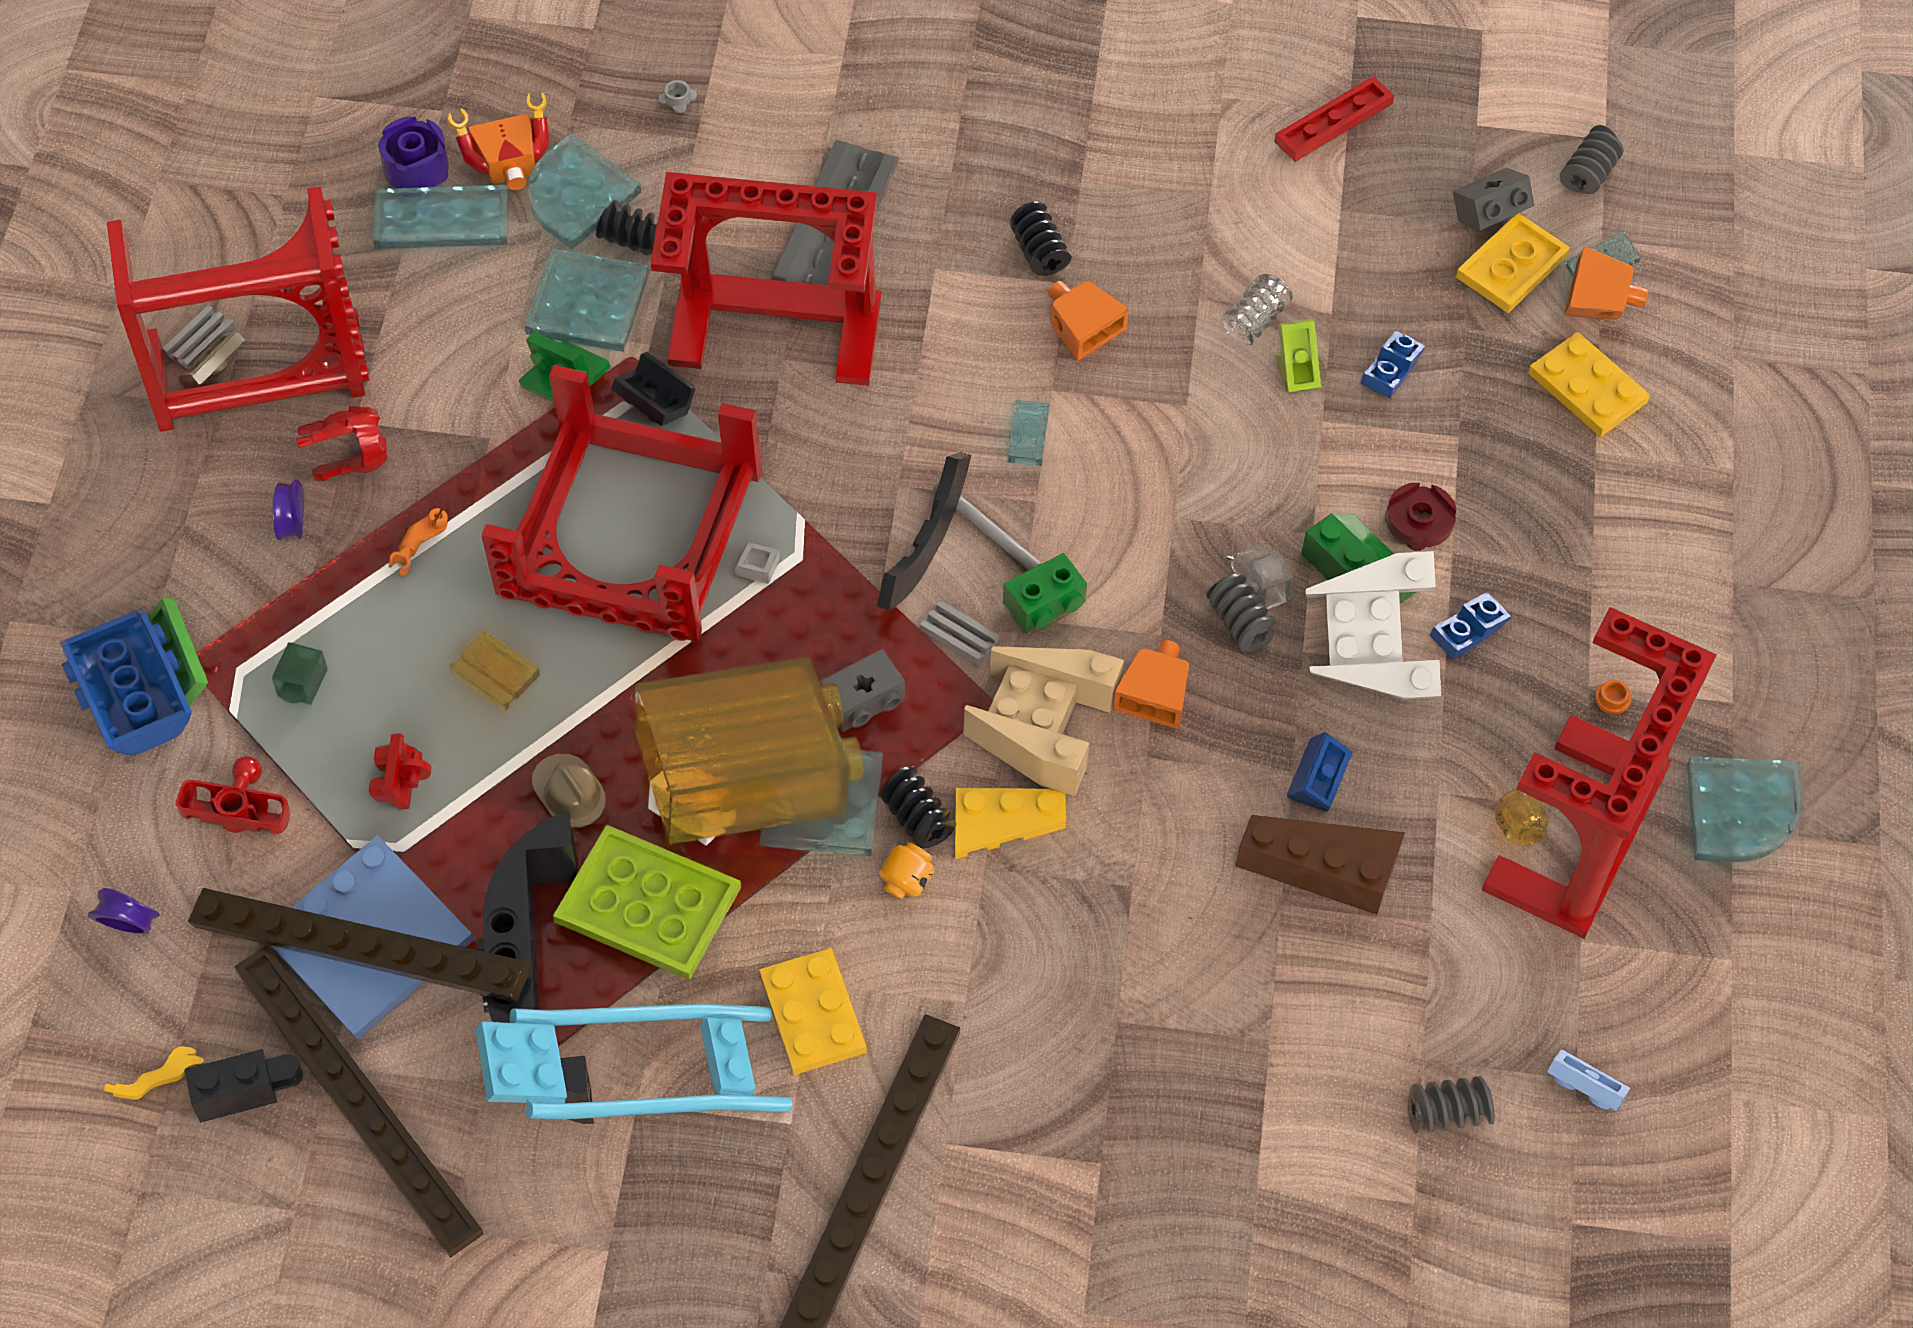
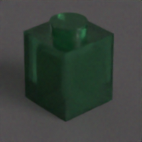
M288 642L272 676L277 696L289 703L296 704L302 702L312 705L328 670L323 651Z

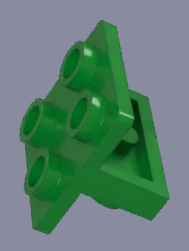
M534 332L526 339V342L531 351L530 358L535 366L519 379V383L522 388L554 403L549 378L554 365L587 372L590 386L609 370L611 366L608 360L564 340L559 343L538 332Z

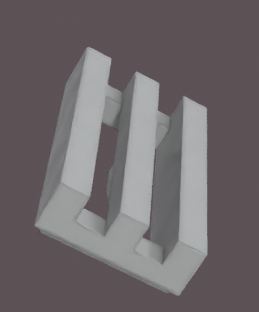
M207 305L162 348L164 356L187 369L219 336L232 332L235 329L234 321L230 318L225 319L222 313L219 311L215 313L213 307ZM217 325H219V327L205 339V336H207ZM194 347H197V348H196L193 352H191L185 359L183 358V357H184L185 355H187Z
M942 600L936 604L935 611L931 610L928 614V619L923 620L920 624L921 632L977 666L980 665L992 647L999 641L998 634ZM935 623L952 632L953 636L957 637L958 639L962 641H967L968 643L977 647L978 649H980V651H975L971 647L967 646L966 644L962 643L961 641L942 631L938 627L934 626Z

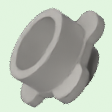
M682 80L669 82L664 88V93L659 95V103L670 106L676 113L685 112L686 106L691 101L697 99L696 91L690 89L689 85Z

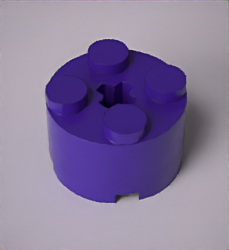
M403 117L385 127L382 131L383 136L378 142L384 176L393 187L400 190L405 196H414L418 192L432 189L447 180L449 162L444 135L436 123L426 119V122L416 121V117Z

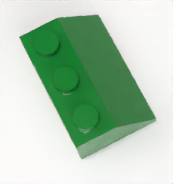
M1331 513L1305 532L1301 555L1327 580L1394 555V553L1355 515ZM1416 592L1399 593V603L1401 604Z

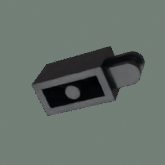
M263 1049L185 1069L191 1105L200 1123L277 1103L275 1091L294 1087L303 1079V1071L298 1059L294 1055L286 1054L266 1059Z

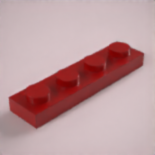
M1372 76L1275 133L1274 142L1296 162L1392 105L1394 95Z

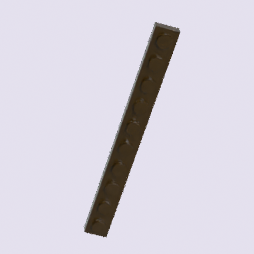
M202 888L188 920L195 928L515 1003L518 1002L531 966L523 960L207 888Z
M266 945L234 966L239 977L450 1258L481 1237L483 1235L481 1227Z
M927 1014L924 1015L780 1328L827 1327L958 1040L960 1027Z

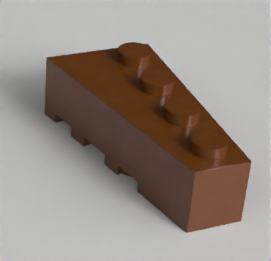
M1251 815L1239 845L1236 867L1377 915L1405 832Z

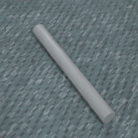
M939 482L934 486L935 492L937 491ZM960 495L956 510L1026 569L1031 570L1042 564Z

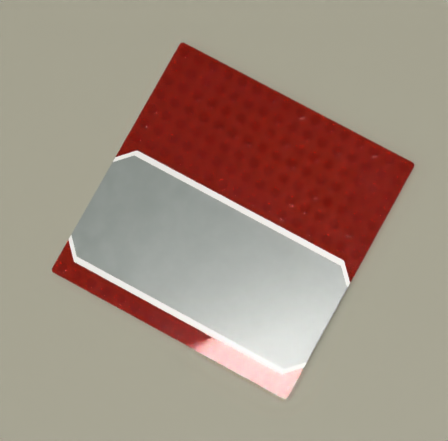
M635 357L626 358L604 373L590 386L595 414L721 442V439L690 409L687 415L660 426L612 391L611 387L614 378L637 368L638 360ZM555 407L196 652L208 681L206 688L353 851L357 853L378 835L473 934L475 940L466 948L477 950L476 939L483 938V906L487 888L496 867L508 850L525 833L552 817L532 786V773L537 764L546 757L555 754H571L579 757L596 776L606 795L605 808L596 821L581 828L572 827L576 846L577 874L607 824L740 880L741 889L726 914L728 916L880 798L884 784L894 773L909 765H913L917 769L960 736L964 729V708L966 705L989 711L993 699L897 607L891 610L878 607L880 591L761 477L758 482H750L700 614L702 633L698 642L691 640L679 641L671 638L669 635L653 631L645 633L632 626L619 623L612 625L598 618L585 615L578 617L564 610L552 607L548 609L540 608L531 602L518 599L511 601L495 594L481 534L486 524L516 530L520 524L560 432ZM589 444L558 520L557 540L559 547L566 559L577 570L593 579L613 584H632L653 579L659 564L674 567L690 549L719 473ZM439 508L440 515L444 510L448 516L447 528L441 534L423 542L419 546L416 554L410 557L411 564L408 575H399L400 568L404 566L401 563H396L389 568L390 555L393 552L400 551L399 546L408 528L427 517L431 510ZM747 542L780 550L781 558L769 584L735 575V566ZM545 547L543 553L544 555L552 554V550ZM549 564L541 568L538 573L552 577L561 570V566ZM566 578V579H564V580L576 582V580L571 579V578ZM653 589L649 597L651 600L659 602L657 589ZM631 594L632 596L642 598L639 594ZM883 649L905 680V700L893 710H884L872 716L864 725L851 727L842 732L820 700V681ZM699 728H702L704 732L793 730L798 733L794 747V762L790 771L764 788L772 794L776 790L783 788L790 795L793 808L800 815L799 819L782 817L770 811L758 809L756 804L766 800L755 792L747 801H743L735 807L734 821L710 843L705 845L648 809L650 783L677 759L682 761L684 744L680 739H685L689 733L698 732ZM398 733L404 736L406 744L422 752V760L429 763L432 767L430 777L425 780H419L418 787L412 788L409 809L399 810L392 802H377L368 792L370 780L377 777H385V771H380L375 766L373 759L375 748L389 745L391 734ZM780 734L712 735L711 737L718 741L719 752L750 775L759 769L770 767L775 762L776 744ZM689 749L687 765L697 768L703 775L719 785H723L731 791V788L741 781L712 757L697 756ZM573 881L533 885L540 1010L609 1008L660 968L555 923L553 915ZM587 1024L554 1026L558 1047Z

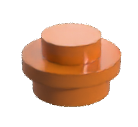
M1616 679L1602 683L1595 692L1597 706L1608 714L1616 715L1625 712L1632 700L1628 686Z

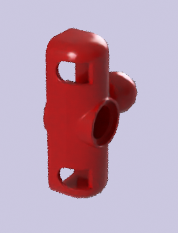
M251 756L241 757L233 764L232 774L235 780L232 786L199 780H186L182 783L175 802L179 814L183 818L190 819L194 817L199 818L201 822L222 825L224 829L232 833H239L245 830L260 832L263 829L269 830L273 834H280L288 826L290 808L287 799L282 795L247 789L249 784L255 783L261 777L262 771L260 763ZM197 787H204L210 791V802L197 800ZM268 799H274L281 803V814L268 812ZM240 807L237 811L228 812L231 808Z

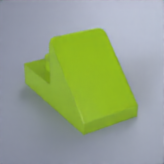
M1306 319L1278 324L1281 352L1276 353V359L1287 392L1320 388L1321 379L1315 321Z

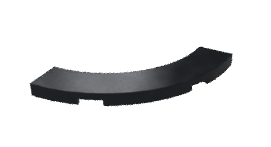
M958 452L946 457L941 479L934 497L930 520L926 519L915 538L913 554L907 557L904 556L891 570L884 573L877 603L878 607L886 610L896 607L913 591L925 574L953 518L972 455Z

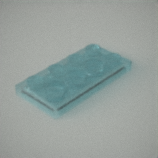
M508 185L375 189L374 248L508 245Z

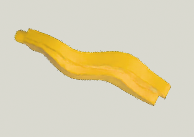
M178 1047L173 1050L161 1068L142 1074L136 1082L130 1085L118 1083L116 1085L105 1084L104 1091L113 1093L114 1097L137 1100L157 1086L182 1079L185 1075V1069L203 1065L204 1059L196 1056V1050L193 1048Z

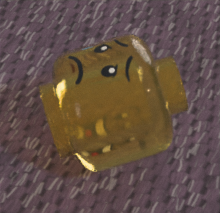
M1518 790L1509 791L1500 798L1501 804L1494 813L1495 820L1509 842L1520 844L1521 846H1529L1540 841L1547 834L1546 828L1549 825L1550 818L1540 800Z

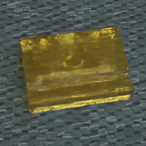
M485 629L460 654L461 657L455 663L452 662L449 665L454 675L505 711L509 708V704L514 699L517 700L540 676L539 667Z

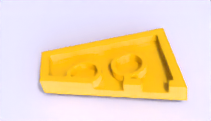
M956 788L955 860L967 857L969 852L986 848L988 851L998 848L1000 843L1018 838L1027 840L1065 829L1066 793L1054 789Z

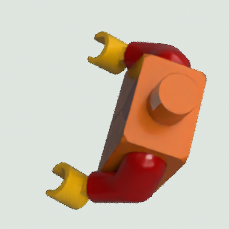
M541 92L543 102L540 106H533L530 93L527 96V105L533 112L534 118H530V114L527 113L469 126L468 133L465 128L468 122L466 111L460 109V115L463 119L461 124L455 123L452 120L451 113H449L447 124L449 128L457 131L458 136L455 138L464 162L480 174H486L491 183L507 182V186L511 190L524 188L527 184L526 177L533 176L536 173V163L543 159L549 145L547 117H543V111L547 106L545 95Z

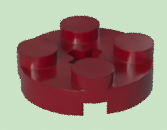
M1408 483L1398 488L1391 495L1385 514V521L1389 530L1397 539L1406 543L1411 550L1421 551L1426 547L1439 545L1449 538L1456 522V505L1452 497L1438 486L1431 485V488L1420 486V483ZM1417 510L1419 513L1427 512V519L1416 518L1414 511Z

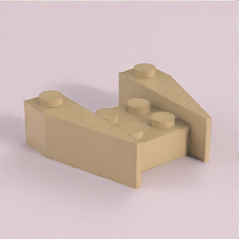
M993 646L990 658V677L1000 679L1002 682L989 711L969 705L965 706L963 735L1039 785L1076 796L1087 770L1089 742L1063 735V732L1076 703L1111 712L1114 705L1116 688L1123 677L1124 660L1085 649Z

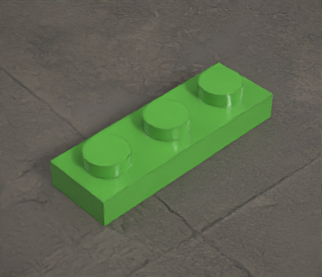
M162 598L148 618L151 625L159 623L167 641L162 647L164 651L171 649L180 669L174 673L190 706L206 687L208 681L175 599Z

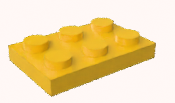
M1518 213L1458 268L1456 278L1509 313L1568 257L1570 247Z
M1579 332L1573 334L1530 365L1528 372L1531 377L1600 438L1647 404L1650 398V394Z
M832 948L759 969L760 978L793 1075L867 1053V1047Z

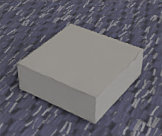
M747 542L735 566V575L769 584L781 558L780 550Z

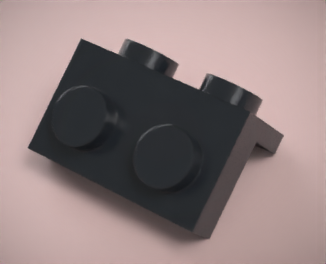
M644 352L640 355L636 369L614 378L611 390L621 396L625 402L633 405L648 416L651 421L663 426L688 414L696 388L649 352Z

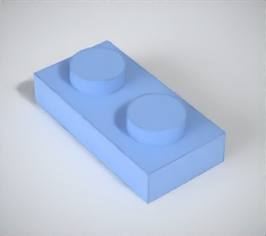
M1564 1050L1558 1053L1547 1073L1555 1076L1554 1080L1559 1085L1570 1090L1578 1089L1588 1095L1589 1100L1593 1104L1603 1109L1611 1108L1617 1111L1630 1090V1087Z

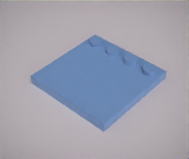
M378 835L291 907L461 947H466L475 940L473 934ZM271 946L357 1040L425 983V981Z

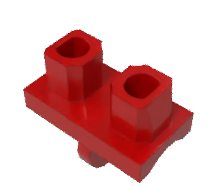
M401 733L391 734L389 745L375 748L373 758L375 766L380 771H385V777H377L370 780L368 791L377 802H392L399 810L409 809L412 788L418 787L419 780L428 779L432 768L429 763L422 760V752L404 742V736Z

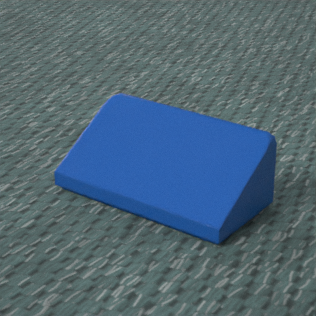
M1326 732L1312 737L1308 742L1287 796L1322 811H1329L1353 751Z

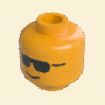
M907 842L905 846H894L879 870V876L886 882L883 889L899 900H902L905 895L914 898L918 897L934 873V866L930 862L932 856L910 842Z

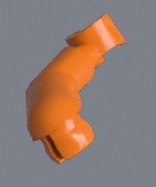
M439 508L433 509L427 517L408 528L399 546L400 551L393 552L390 555L389 568L396 563H401L404 566L400 568L399 575H408L411 564L410 557L416 554L419 546L423 542L441 534L447 528L448 516L444 510L440 515Z

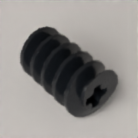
M613 200L598 220L596 237L598 239L604 237L607 242L614 243L616 241L621 247L628 245L632 251L640 250L643 255H650L653 251L657 224H654L655 215L650 212L643 220V210L638 208L631 216V206L629 204H625L621 211H619V202Z
M1029 202L1019 207L1013 213L1010 219V227L1015 233V238L1020 243V248L1033 273L1047 276L1060 272L1069 265L1072 256L1066 250L1067 246L1061 240L1062 236L1057 231V226L1052 221L1051 214L1046 211L1047 206L1042 202Z
M909 765L898 770L886 781L881 790L880 797L885 804L889 805L888 808L891 813L897 816L899 824L905 826L908 836L913 837L915 845L920 848H930L945 841L952 834L956 827V820L947 821L950 815L948 809H939L942 804L941 800L937 797L932 798L934 793L932 788L924 787L925 779L923 776H916L918 772L916 767Z

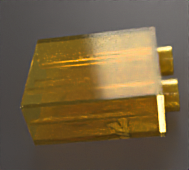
M810 657L636 684L634 735L669 844L845 815L848 783L862 781L863 779L862 753L855 737L840 738L837 727L842 726L843 709L838 688L834 683L820 685Z

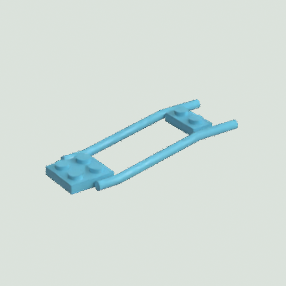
M694 1003L567 1010L513 1008L510 1012V1023L481 1022L475 1029L487 1102L527 1103L526 1116L531 1119L567 1120L713 1110L789 1112L792 1107L790 1097L757 1096L753 1094L756 1088L741 1021L769 1022L772 1018L770 1007ZM702 1019L703 1022L700 1024L714 1095L565 1103L567 1093L554 1026Z

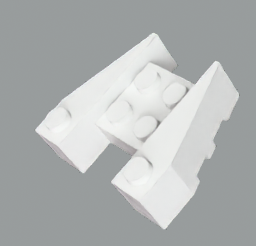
M1434 551L1396 553L1307 588V598L1326 597L1330 658V666H1311L1310 673L1403 700L1441 698L1440 660L1403 662L1399 593L1435 591Z

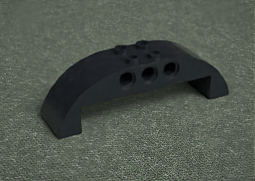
M569 812L559 813L525 833L500 861L488 885L483 906V938L476 939L477 950L523 960L531 966L517 1003L480 994L483 998L484 1013L489 1012L491 1022L510 1023V1012L513 1008L540 1010L533 885L574 881L577 876L576 846ZM586 1057L560 1058L567 1093L565 1103L592 1102V1087ZM594 1118L567 1119L581 1124L594 1123Z

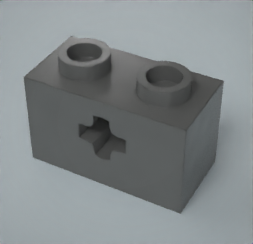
M1507 167L1453 191L1458 221L1478 230L1485 229L1535 206L1529 176Z
M881 649L821 680L820 700L843 732L851 727L864 725L872 716L884 710L890 711L896 708L905 700V680L884 650Z

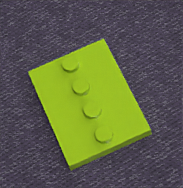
M606 824L554 913L553 918L554 922L690 980L740 891L741 881Z

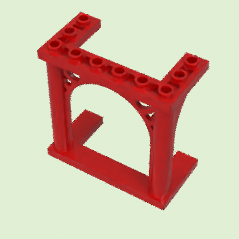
M666 172L650 265L651 271L681 274L667 359L668 366L702 369L711 310L843 323L836 369V383L870 386L882 300V291L876 290L873 246L877 192ZM736 217L803 223L811 226L834 241L828 285L712 274L707 235L717 224Z
M321 186L307 188L308 209L304 221L295 235L276 251L249 262L133 282L129 244L122 221L107 222L117 307L160 432L174 430L173 419L346 388H350L352 398L366 396L363 382L370 381L364 358L365 350L362 335L358 331V328H361L357 308H353L351 298H348L350 296L346 276H341L344 275L341 255H334L333 248L340 247L336 226L329 227L328 222L335 220L331 199L324 200ZM309 285L320 286L312 294H300V291ZM265 295L283 298L302 306L311 313L319 326L317 341L310 352L300 361L286 369L259 377L169 392L165 358L162 350L163 346L157 328L146 330L141 313L240 296ZM322 300V305L315 304L316 302Z
M554 365L549 378L560 432L526 513L516 530L486 524L481 534L495 594L511 601L518 599L531 602L540 608L548 609L552 607L564 610L578 617L585 615L598 618L612 625L619 623L632 626L645 633L653 631L669 635L671 638L679 641L691 640L698 642L702 633L700 614L750 482H758L762 473L756 410L722 403L718 412L721 442H716L595 414L587 372ZM589 444L719 473L694 541L686 555L674 567L659 564L653 579L632 584H613L602 582L583 574L566 559L557 540L558 520ZM546 547L551 549L552 554L544 555V548ZM549 564L561 566V570L552 577L538 573L541 568ZM566 578H571V579L576 580V582L568 581V580H564V579H566ZM653 589H657L659 602L653 601L649 597ZM631 594H639L642 598L632 596Z
M1609 607L1592 643L1655 671L1659 683L1630 741L1570 715L1554 748L1559 752L1612 775L1608 785L1534 752L1516 789L1559 809L1571 822L1579 835L1582 845V853L1577 868L1568 886H1565L1498 855L1482 887V891L1585 939L1672 760L1668 759V756L1717 655L1612 607Z

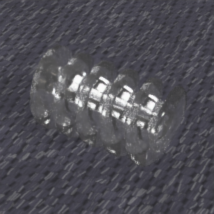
M1258 275L1253 283L1247 287L1246 291L1239 296L1238 300L1231 305V308L1223 314L1222 322L1227 334L1240 344L1253 345V338H1259L1263 334V330L1270 326L1271 321L1278 317V313L1285 309L1286 304L1293 300L1291 289L1284 281L1274 275Z

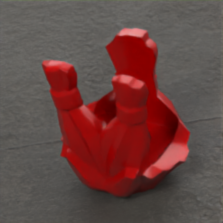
M349 406L348 411H339L330 414L323 421L319 420L298 427L299 435L303 436L296 439L298 448L349 433H354L360 444L361 452L338 462L323 464L312 469L315 481H325L339 474L345 475L351 472L369 473L377 470L386 462L388 457L386 438L381 435L378 427V422L381 418L378 416L377 410L370 407Z

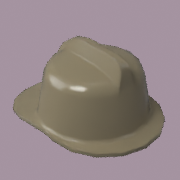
M555 754L546 757L537 764L532 773V786L552 817L559 813L569 812L572 827L581 828L592 824L601 816L605 808L606 795L602 785L584 761L571 754Z

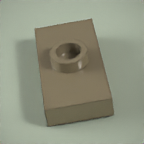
M238 331L222 334L179 376L178 380L185 388L201 385L210 375H217L228 365L226 359L245 339Z

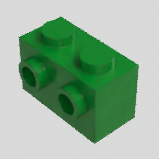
M1062 553L1004 583L1003 603L1024 632L1028 633L1035 628L1041 629L1046 627L1054 618L1066 612L1072 613L1078 610L1086 600L1087 582L1065 553Z

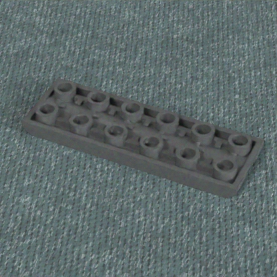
M835 140L814 186L877 192V210L898 164L899 157ZM797 223L773 273L772 280L828 285L834 241L811 226Z

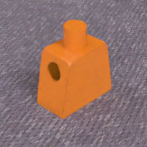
M1584 246L1578 255L1564 315L1619 319L1624 312L1626 304L1644 308L1649 289L1631 284L1634 268L1631 265Z
M1058 281L1050 288L1048 296L1053 300L1050 314L1051 325L1077 361L1127 329L1128 308L1092 282L1084 281L1071 290L1063 281Z
M1163 640L1160 642L1157 652L1146 648L1140 649L1116 688L1113 710L1179 729L1189 663L1178 658L1181 650L1180 646L1173 641Z

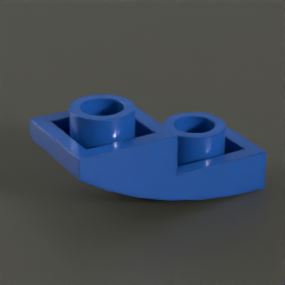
M1395 331L1381 347L1378 358L1364 372L1361 384L1391 398L1418 361L1425 345L1415 341L1408 335Z
M1487 592L1463 604L1459 614L1434 626L1430 637L1453 660L1495 633L1510 620L1511 616Z

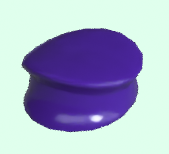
M297 479L291 484L278 483L275 488L273 525L277 540L293 535L299 539L302 538L305 497L303 486Z
M103 888L98 891L97 899L99 903L95 909L88 913L90 919L105 926L138 934H148L151 929L152 920L160 916L158 911L119 891L109 888Z

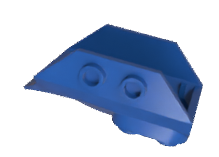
M142 608L59 642L68 660L61 663L70 684L77 681L80 688L74 690L82 710L90 708L108 748L124 755H136L178 737L184 731L192 711L174 673L180 667L172 650L164 651L162 647L167 641L159 623L151 625L146 612Z

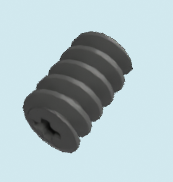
M1596 125L1590 129L1589 134L1578 146L1577 151L1573 153L1571 159L1561 170V183L1571 191L1586 194L1597 192L1624 152L1623 145L1616 134L1604 125Z
M1236 573L1215 583L1207 592V598L1210 599L1209 602L1212 607L1217 609V615L1221 620H1224L1225 627L1231 631V636L1238 642L1241 651L1248 653L1264 647L1272 640L1274 632L1270 629L1274 626L1275 619L1272 616H1266L1268 609L1265 605H1259L1261 599L1258 594H1252L1254 588L1251 584L1245 583L1246 576L1244 573Z
M1481 1076L1473 1077L1471 1083L1466 1078H1460L1457 1080L1456 1085L1451 1080H1443L1440 1088L1436 1082H1428L1425 1090L1420 1083L1413 1084L1410 1088L1408 1109L1411 1125L1415 1133H1418L1419 1122L1422 1121L1428 1132L1433 1131L1435 1120H1439L1443 1130H1448L1450 1118L1455 1119L1458 1128H1464L1465 1116L1470 1117L1473 1126H1479L1481 1114L1485 1115L1489 1124H1494L1495 1109L1492 1094Z

